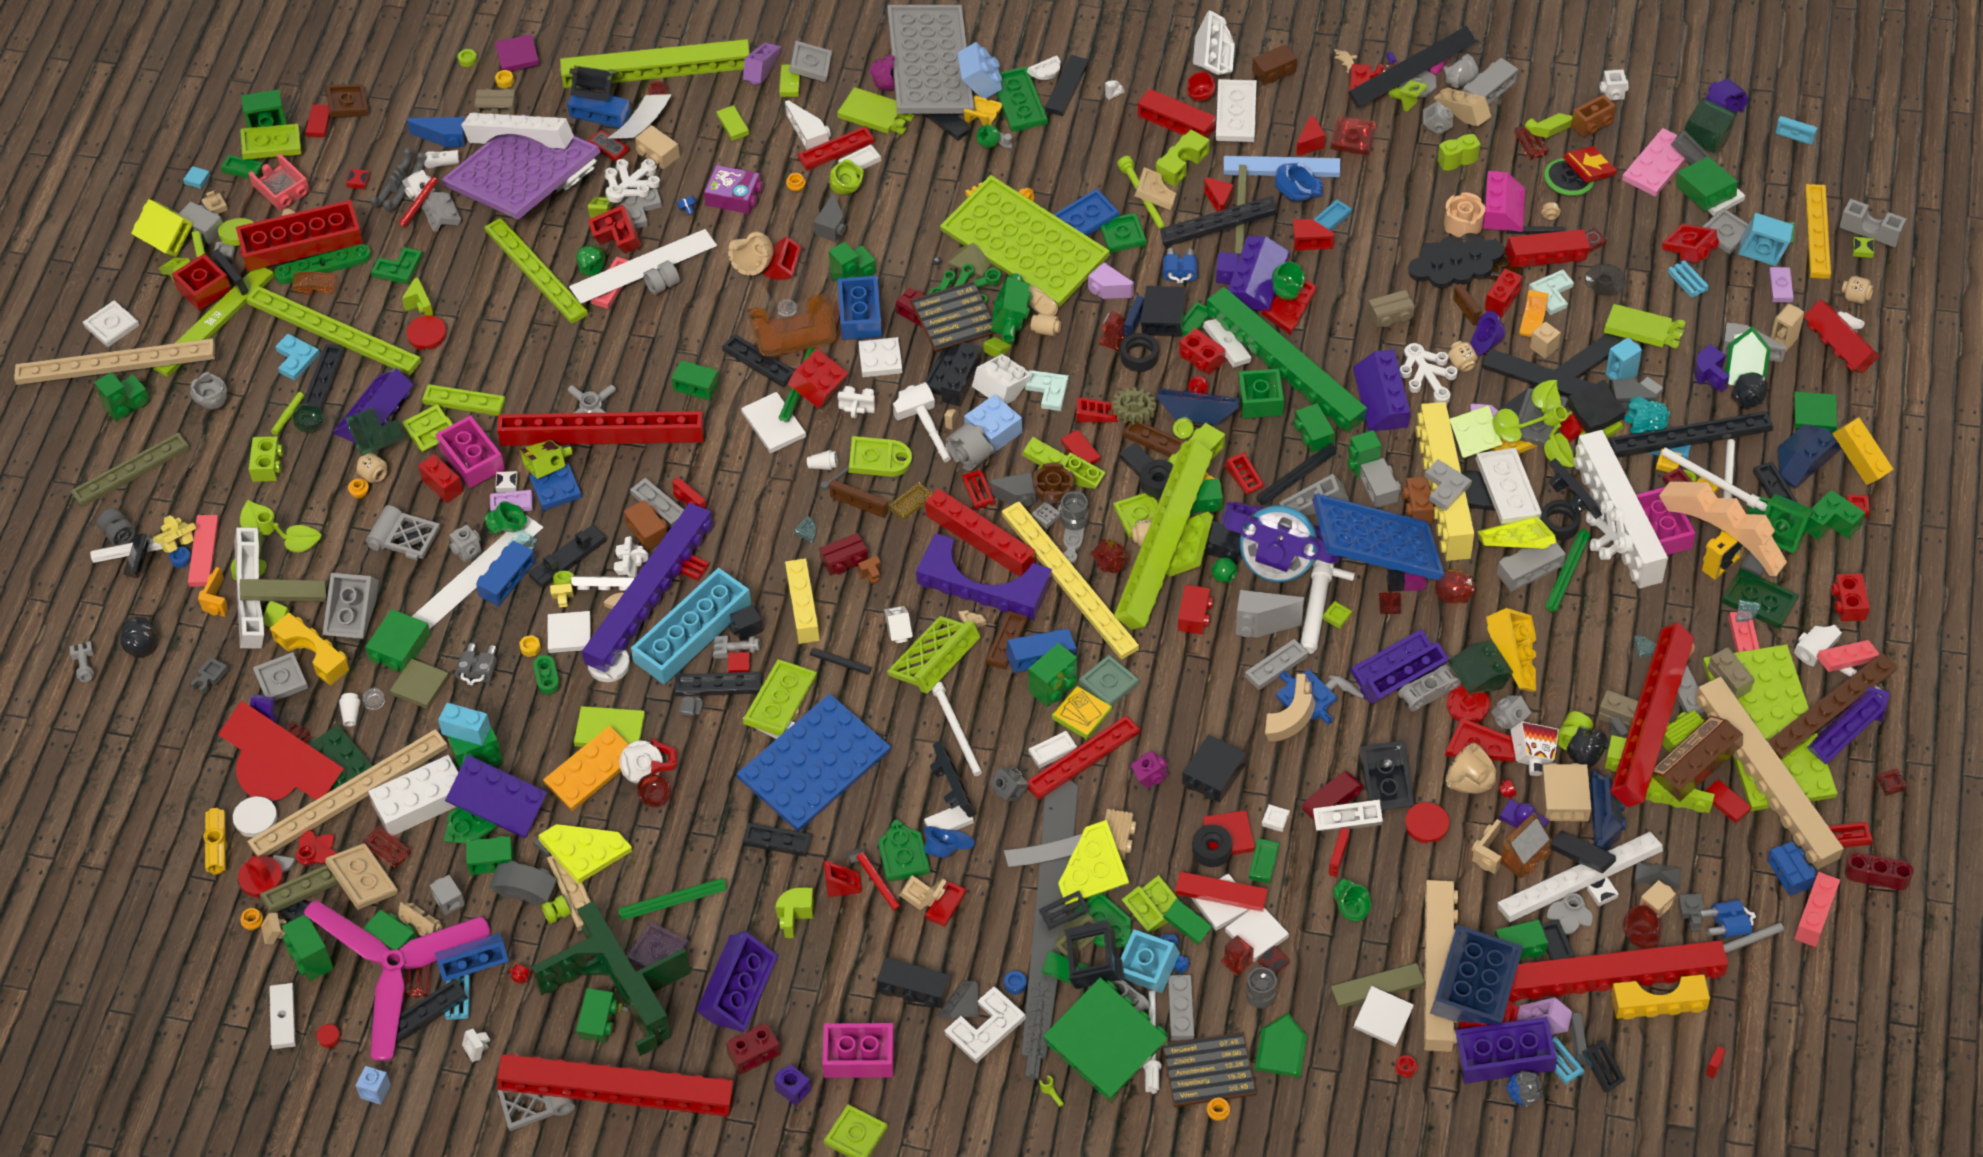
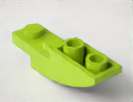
M1034 437L1031 438L1022 453V456L1038 464V469L1042 468L1045 463L1054 462L1062 464L1063 468L1073 473L1074 485L1096 489L1106 473L1072 453H1069L1067 456Z

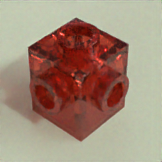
M1103 539L1091 552V555L1097 562V567L1103 572L1116 574L1129 559L1120 544L1108 539Z

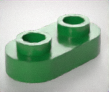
M541 655L533 662L538 689L543 694H553L559 688L555 662L551 656Z

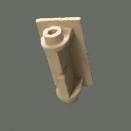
M400 903L397 919L404 925H410L420 936H425L442 929L443 926L439 920L430 915L423 917L425 916V911L414 903Z

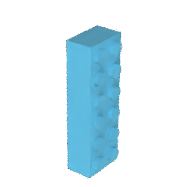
M717 568L631 647L633 662L665 685L731 623V613L751 605L750 590L723 570Z

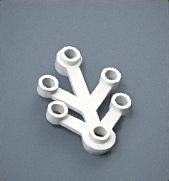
M624 159L617 161L616 169L607 168L605 171V178L609 183V187L606 189L607 199L618 203L625 196H648L649 187L658 188L660 179L657 176H653L656 173L657 167L655 161L645 159L641 163V168L630 177L627 172L628 162ZM617 170L619 171L622 183L619 185H617L616 182ZM644 175L650 176L648 180H639Z
M1416 343L1407 345L1404 351L1407 360L1405 365L1400 367L1401 377H1411L1412 367L1415 362L1419 366L1414 379L1409 382V391L1412 393L1419 392L1421 390V382L1425 376L1435 391L1434 402H1446L1447 405L1450 401V392L1447 388L1440 385L1434 374L1444 376L1448 380H1454L1457 377L1458 370L1454 366L1442 368L1428 364L1424 359L1444 366L1448 363V354L1445 352L1437 354L1427 352L1423 346Z
M1603 500L1600 510L1602 515L1595 520L1587 512L1586 522L1591 526H1597L1605 533L1600 539H1591V551H1599L1601 560H1610L1611 556L1617 552L1620 554L1629 552L1632 549L1633 540L1630 535L1624 533L1623 511L1613 508L1611 500ZM1604 513L1607 516V523L1604 521ZM1610 541H1614V544L1612 546L1603 547Z

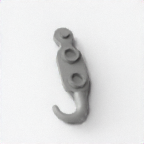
M1061 504L1058 507V511H1061ZM1085 527L1079 530L1065 528L1063 544L1067 550L1063 555L1071 564L1077 561V553L1075 551L1082 545Z

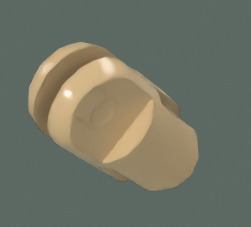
M1029 286L1031 298L1027 305L1039 314L1055 316L1058 311L1057 303L1039 288Z

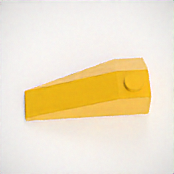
M1505 608L1487 616V630L1517 685L1522 690L1536 691V669L1533 666V659L1536 658V651L1533 650L1536 633L1532 615Z

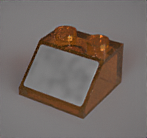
M1534 812L1504 841L1501 864L1520 879L1527 873L1531 874L1536 869L1537 863L1541 859L1543 861L1546 860L1552 851L1550 849L1552 839Z

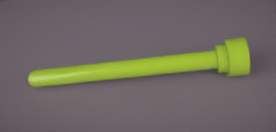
M1124 156L1118 160L1117 165L1121 172L1128 175L1135 189H1137L1139 179L1134 172V162L1130 156ZM1142 199L1156 226L1159 229L1163 228L1165 224L1153 203Z

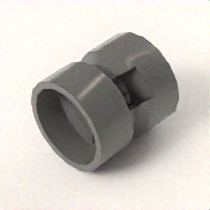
M1077 491L1068 492L1061 499V522L1069 530L1082 529L1088 522V500L1083 493Z
M117 508L104 511L97 520L98 528L114 546L128 544L135 536V528Z
M1258 967L1250 971L1248 975L1246 998L1256 1008H1267L1275 1001L1277 978L1272 970L1266 967Z

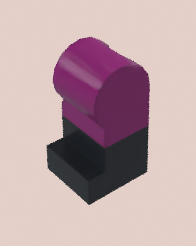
M1387 569L1388 592L1420 591L1427 586L1426 577Z

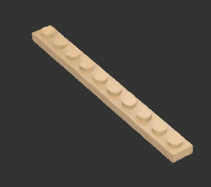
M213 339L16 364L14 380L17 385L212 360L215 359V342Z
M436 729L248 840V845L256 856L272 854L299 838L306 831L314 829L369 796V790L406 774L448 749L447 743Z

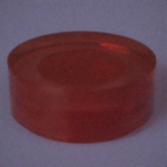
M654 81L649 84L648 93L649 95H667V86L662 81Z

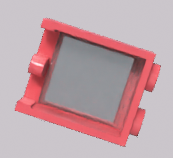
M278 154L279 167L272 170L268 164H265L262 167L263 177L258 179L252 171L249 172L252 186L280 211L310 192L307 179L281 154Z

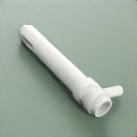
M1317 559L1313 563L1314 568L1311 574L1313 580L1300 644L1308 654H1312L1317 650L1328 586L1332 576L1353 581L1355 575L1353 572L1334 568L1335 563H1326Z

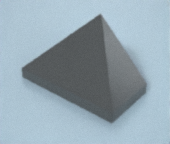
M1638 862L1636 863L1634 882L1654 885L1659 880L1664 885L1679 889L1682 868Z
M962 981L937 1016L939 1018L979 1016L978 984L975 981Z

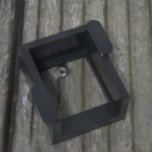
M574 65V68H570L569 73L573 74L570 96L604 101L609 100L611 76L616 74V70H602ZM576 86L601 89L605 91L597 92L591 90L577 89Z
M1108 920L1064 930L1067 939L1069 980L1075 989L1092 986L1099 978H1102L1105 982L1107 980L1110 982L1123 980V961L1121 958H1117L1115 931ZM1104 934L1106 964L1079 970L1076 940Z

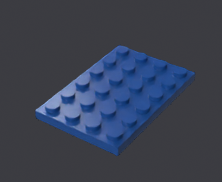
M1315 494L1312 501L1326 553L1333 556L1346 557L1354 561L1366 562L1371 565L1387 567L1391 570L1403 571L1411 575L1423 576L1428 579L1441 581L1445 574L1429 522L1320 494Z
M829 693L737 773V778L799 832L891 751V746Z

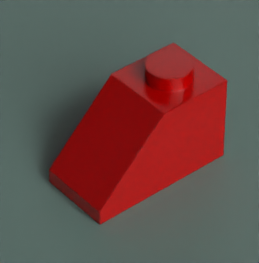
M1313 219L1293 220L1292 237L1294 251L1333 249L1334 233Z

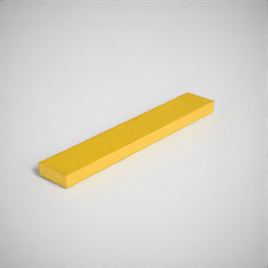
M1806 184L1805 204L1810 278L1830 279L1831 267L1826 185Z

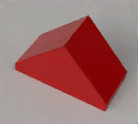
M1310 115L1297 141L1296 155L1301 156L1325 148L1326 135L1314 116Z
M1207 177L1204 178V193L1216 212L1228 209L1233 198V184Z
M827 860L823 862L828 897L862 892L859 872Z

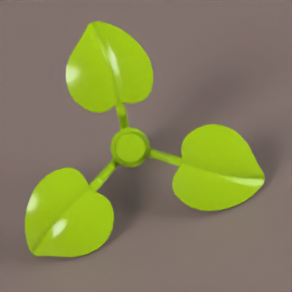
M1557 380L1545 381L1537 385L1532 391V402L1537 408L1542 409V413H1545L1544 416L1519 424L1518 416L1510 409H1502L1496 413L1493 419L1494 430L1501 439L1507 442L1518 441L1522 436L1520 428L1542 420L1546 425L1554 426L1549 435L1550 439L1544 444L1545 454L1550 462L1556 458L1563 467H1574L1573 453L1568 440L1561 433L1555 434L1557 429L1561 427L1560 423L1567 419V411L1561 406Z
M247 500L240 515L241 527L258 528L259 558L262 535H270L274 529L283 539H286L285 547L292 552H305L321 539V534L317 530L303 525L291 526L287 529L286 534H284L279 528L278 523H274L273 511L250 500ZM235 559L231 564L232 578L236 580ZM259 559V577L264 574L267 567L266 562Z

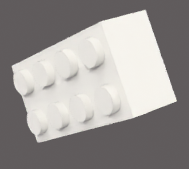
M449 755L368 791L372 805L389 838L456 807L445 801L458 774Z

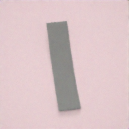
M1082 834L1043 845L1004 850L1008 867L1029 865L1070 856L1073 854Z

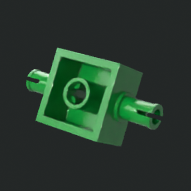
M1013 273L1010 277L1006 278L994 301L990 331L1002 334V340L1007 343L1014 341L1016 331H1020L1023 319H1027L1029 314L1027 304L1031 298V292H1029L1030 283L1023 282V277L1018 273Z

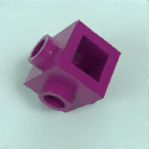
M1153 751L1143 754L1140 759L1130 764L1138 781L1147 789L1161 783L1164 778L1169 776L1166 769L1168 766L1167 761L1162 755L1158 756Z

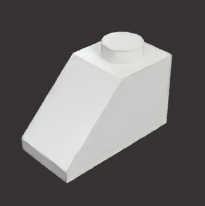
M905 606L884 609L891 641L895 640L896 643L908 641V638L912 637L909 613Z

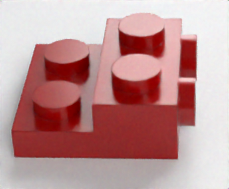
M1681 224L1662 242L1663 250L1673 253L1679 252L1681 260L1692 263L1706 259L1712 249H1717L1719 246L1717 229Z

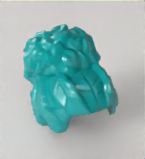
M1633 397L1629 400V412L1625 415L1624 420L1632 424L1631 434L1665 429L1670 417V411H1668V408L1663 403L1648 401L1642 397Z

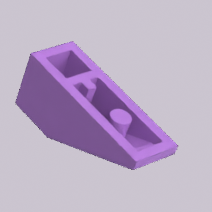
M764 42L749 54L744 62L743 80H747L751 84L762 83L768 77L782 50V46Z

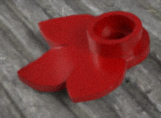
M311 830L306 831L299 838L300 847L296 852L297 861L302 865H310L314 862L325 864L327 857L337 854L336 851L332 850L334 844L333 834L315 837Z

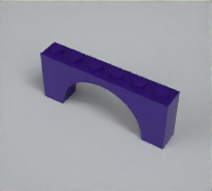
M934 534L916 570L917 584L939 590L945 594L949 593L959 596L964 600H972L984 606H991L1003 612L1012 611L1030 619H1035L1052 583L1051 568L1032 563L1030 568L1014 581L1000 585L980 584L963 576L954 565L952 560L955 553L954 539Z

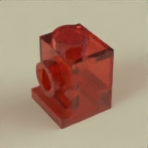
M1236 935L1225 945L1224 958L1221 960V963L1238 976L1253 962L1254 948Z

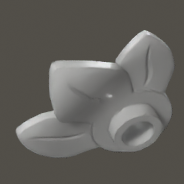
M1576 893L1565 896L1563 901L1554 902L1547 912V918L1559 920L1564 933L1567 935L1574 933L1579 925L1590 927L1593 920L1591 911L1585 907L1584 900Z

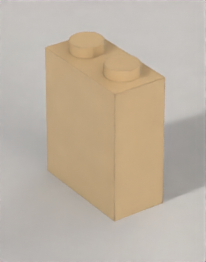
M1578 763L1543 764L1541 785L1544 817L1549 819V821H1589L1591 801L1587 765H1580Z

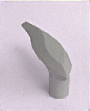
M1000 132L999 144L1006 148H1012L1011 134Z
M1329 675L1330 681L1325 686L1331 691L1338 686L1344 691L1364 698V695L1347 680L1339 676Z

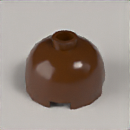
M1054 462L1045 463L1042 468L1034 472L1032 485L1036 496L1041 501L1047 504H1059L1066 493L1072 492L1074 477L1073 473L1063 468L1062 464Z

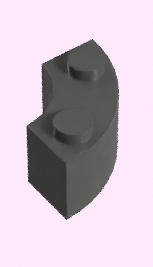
M509 861L497 866L489 887L504 898H517L536 906L548 901L557 879L551 876L550 872L546 869H536L515 861Z

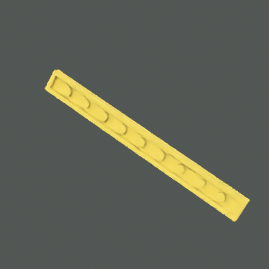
M1018 501L1002 511L1004 519L1023 542L1035 550V556L1042 565L1052 569V577L1117 656L1122 660L1139 650L1137 642L1114 617L1112 612L1023 505Z

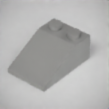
M331 573L322 635L364 639L376 603L379 580L372 576Z
M1240 590L1236 635L1257 638L1301 626L1304 597Z

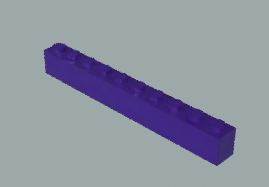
M691 503L687 505L582 650L584 664L605 673L611 666L615 665L621 651L627 648L629 640L637 634L642 622L648 619L650 611L654 606L658 605L664 591L670 588L672 580L680 574L683 562L690 560L692 552L701 545L705 534L711 531L713 527L711 511Z

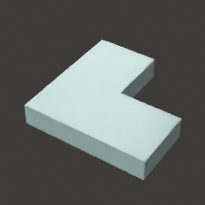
M1560 270L1530 283L1529 289L1549 293L1546 311L1552 315L1567 308L1568 303L1560 293L1572 288L1574 282L1564 270Z
M1029 370L1033 375L1026 384L1025 390L1044 393L1041 403L1042 409L1061 411L1069 376Z

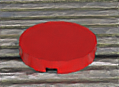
M429 315L414 319L407 327L408 342L419 350H424V348H429L430 350L440 346L446 339L445 323L440 318Z
M1463 684L1450 691L1447 697V710L1450 716L1458 722L1463 718L1477 723L1487 716L1490 710V698L1484 693L1482 688L1472 684Z
M1423 802L1415 804L1406 814V831L1410 837L1420 843L1439 842L1446 836L1449 830V817L1442 807L1434 803Z

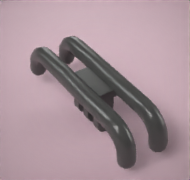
M409 148L403 150L404 158L401 165H397L396 170L392 172V175L388 178L389 182L378 198L375 196L370 197V203L373 207L377 208L383 204L386 211L392 212L406 195V187L402 180L407 178L405 171L411 162V150ZM422 152L417 154V164L410 175L423 170L425 156ZM391 191L397 193L391 203L386 200Z

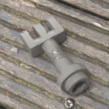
M717 636L714 638L713 657L716 659L728 658L729 651L750 649L751 653H756L761 649L760 639L753 636L749 638V641L729 642L728 636Z
M91 641L86 642L87 648L85 649L82 643L78 644L79 650L77 651L74 645L69 646L72 660L79 659L80 668L77 669L76 676L81 682H89L94 676L93 669L88 666L87 657L94 655Z

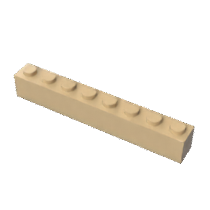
M1426 881L1424 1050L1452 1052L1453 1043H1457L1456 1030L1458 1029H1454V1023L1458 1021H1450L1429 1014L1455 931L1454 923L1458 922V910H1454V904L1458 902V890H1454V881Z

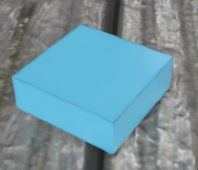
M192 166L183 181L186 185L202 189L211 175L207 170Z

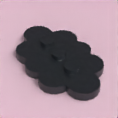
M1466 233L1460 238L1446 237L1440 243L1432 242L1425 244L1420 250V257L1413 259L1409 263L1408 272L1412 279L1416 281L1429 280L1437 288H1447L1453 283L1467 284L1473 278L1482 279L1488 277L1493 271V264L1503 259L1505 250L1501 242L1497 240L1484 241L1480 235L1475 233Z

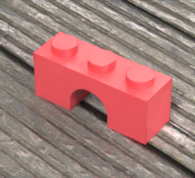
M1818 872L1794 940L1814 947L1817 946L1840 879Z

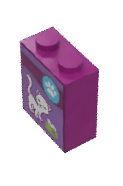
M715 165L704 191L705 206L750 214L752 207H755L757 204L758 193H761L763 189L760 173Z

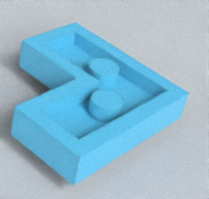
M287 334L275 346L278 353L288 357L278 367L279 373L294 381L320 355L319 349L290 334Z

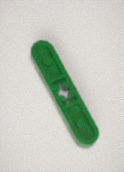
M355 245L280 265L275 269L274 275L278 283L289 284L367 263L371 259V251L367 245Z

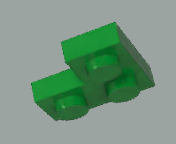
M404 247L397 261L378 257L371 270V275L375 278L409 285L423 257V253L420 250Z

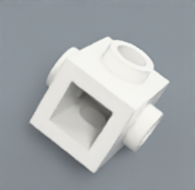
M1624 70L1604 71L1603 82H1600V93L1605 94L1610 100L1624 99L1625 91H1628L1629 87Z
M424 170L417 171L402 180L406 187L405 192L407 196L413 199V201H415L430 180V176L426 175Z

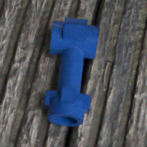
M1165 934L1159 937L1174 943L1176 947L1179 945L1175 934ZM1179 954L1173 969H1176L1178 973H1183L1190 967L1187 957L1183 958Z

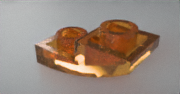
M324 272L294 273L291 290L311 294L312 289L332 294L335 274Z

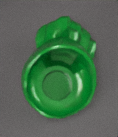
M587 245L577 251L576 260L580 272L584 275L594 276L602 271L606 256L600 247Z
M507 501L500 502L495 510H491L487 515H484L486 525L492 534H499L502 531L514 533L522 530L527 524V517L521 508Z
M1345 878L1341 879L1334 887L1333 897L1337 901L1338 909L1342 916L1351 922L1363 920L1371 908V900L1367 889Z

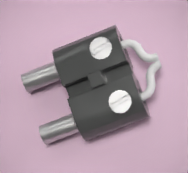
M470 643L467 651L462 652L455 670V677L459 680L467 681L468 685H473L475 682H489L497 662V658L494 656L496 651L494 645L489 646L487 653L480 652V655L476 656L474 652L476 646Z

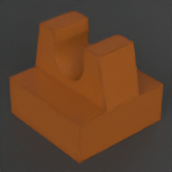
M877 555L858 563L860 578L867 577L871 584L879 582L878 576H880L881 562Z

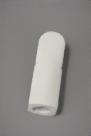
M458 150L426 152L424 154V165L426 168L460 164Z

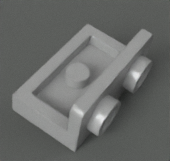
M430 192L422 203V209L433 231L437 232L441 224H460L461 218L449 193Z

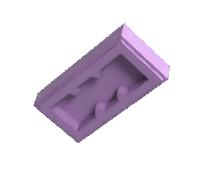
M1770 267L1769 278L1772 302H1793L1790 267Z
M531 490L490 494V510H495L502 501L518 505L522 511L533 510Z

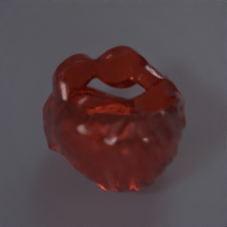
M1457 569L1444 571L1445 575L1440 577L1435 585V593L1438 598L1444 603H1468L1475 593V585L1471 577Z
M1648 905L1633 907L1623 920L1624 933L1631 943L1638 948L1650 949L1659 944L1661 933L1660 915Z

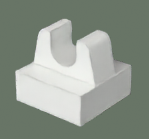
M474 1029L465 1031L462 1046L472 1062L481 1059L482 1052L488 1049L486 1042H489L490 1038L486 1032L476 1034Z

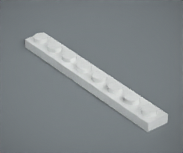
M1648 832L1607 851L1616 855V862L1603 874L1583 864H1579L1497 902L1498 909L1509 922H1512L1583 889L1598 880L1611 876L1662 852L1663 845L1651 832Z

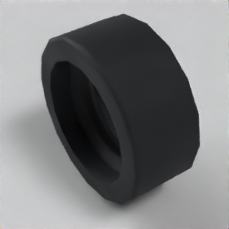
M1136 333L1127 336L1122 341L1120 346L1121 362L1129 370L1136 372L1152 369L1158 361V343L1150 335ZM1134 347H1144L1150 350L1151 354L1144 358H1135L1129 355L1128 351Z
M1554 500L1544 506L1540 519L1552 531L1556 540L1561 541L1568 540L1576 535L1579 530L1581 515L1580 513L1576 514L1571 509L1569 501ZM1553 514H1564L1570 517L1573 522L1569 526L1559 527L1550 523L1548 517Z

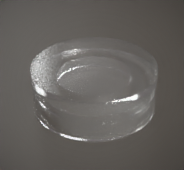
M791 299L782 300L777 306L779 316L784 319L793 318L798 312L796 302Z
M378 688L368 689L363 694V703L367 709L376 710L385 703L384 694Z

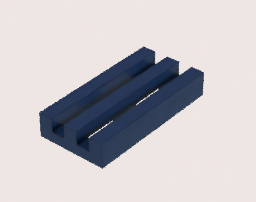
M1136 296L1124 322L1125 337L1134 334L1139 325L1144 303L1143 296Z

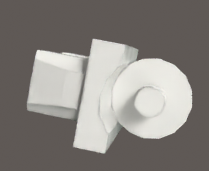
M845 386L842 392H838V407L846 412H851V418H856L858 413H875L873 389L865 388L862 394H855V388Z
M631 536L625 537V543L616 546V555L619 559H623V561L614 563V571L618 575L627 574L629 577H636L638 566H641L642 563L648 560V552L643 550L642 546L635 545L632 542Z

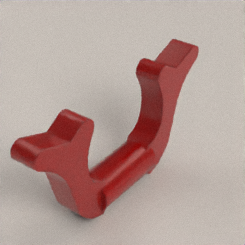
M652 738L651 745L656 747L659 752L666 753L668 755V762L660 763L652 760L650 774L654 775L660 771L674 770L677 767V750Z

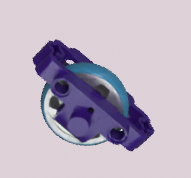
M1227 502L1221 524L1225 528L1241 534L1240 551L1242 558L1248 568L1260 578L1271 582H1288L1302 576L1312 566L1315 559L1326 563L1339 562L1341 556H1333L1326 553L1320 527L1312 524L1300 511L1282 505L1264 508L1256 505L1249 506L1240 502Z

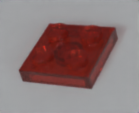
M1338 116L1331 149L1369 155L1376 122Z

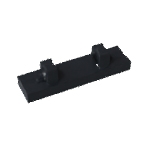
M1556 458L1549 462L1555 473V476L1549 480L1552 488L1559 492L1567 487L1575 496L1569 502V505L1576 514L1587 510L1595 520L1599 518L1602 513L1591 496Z
M593 525L583 532L580 530L575 534L574 539L551 556L548 554L544 557L543 562L529 572V577L544 589L553 582L555 573L568 571L607 542L606 536Z
M939 740L932 745L938 760L932 763L930 768L937 778L945 774L952 791L944 796L946 804L951 809L960 806L966 815L971 818L977 814L949 751Z

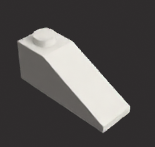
M789 100L785 101L786 115L806 150L829 141L828 137H831L828 126L823 125L821 119Z
M1380 800L1313 809L1316 831L1339 830L1342 827L1347 829L1382 825L1383 822Z

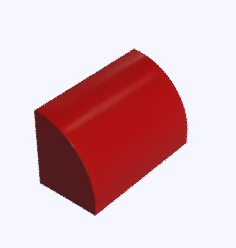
M786 236L772 245L773 257L763 275L769 278L785 280L793 276L801 246Z

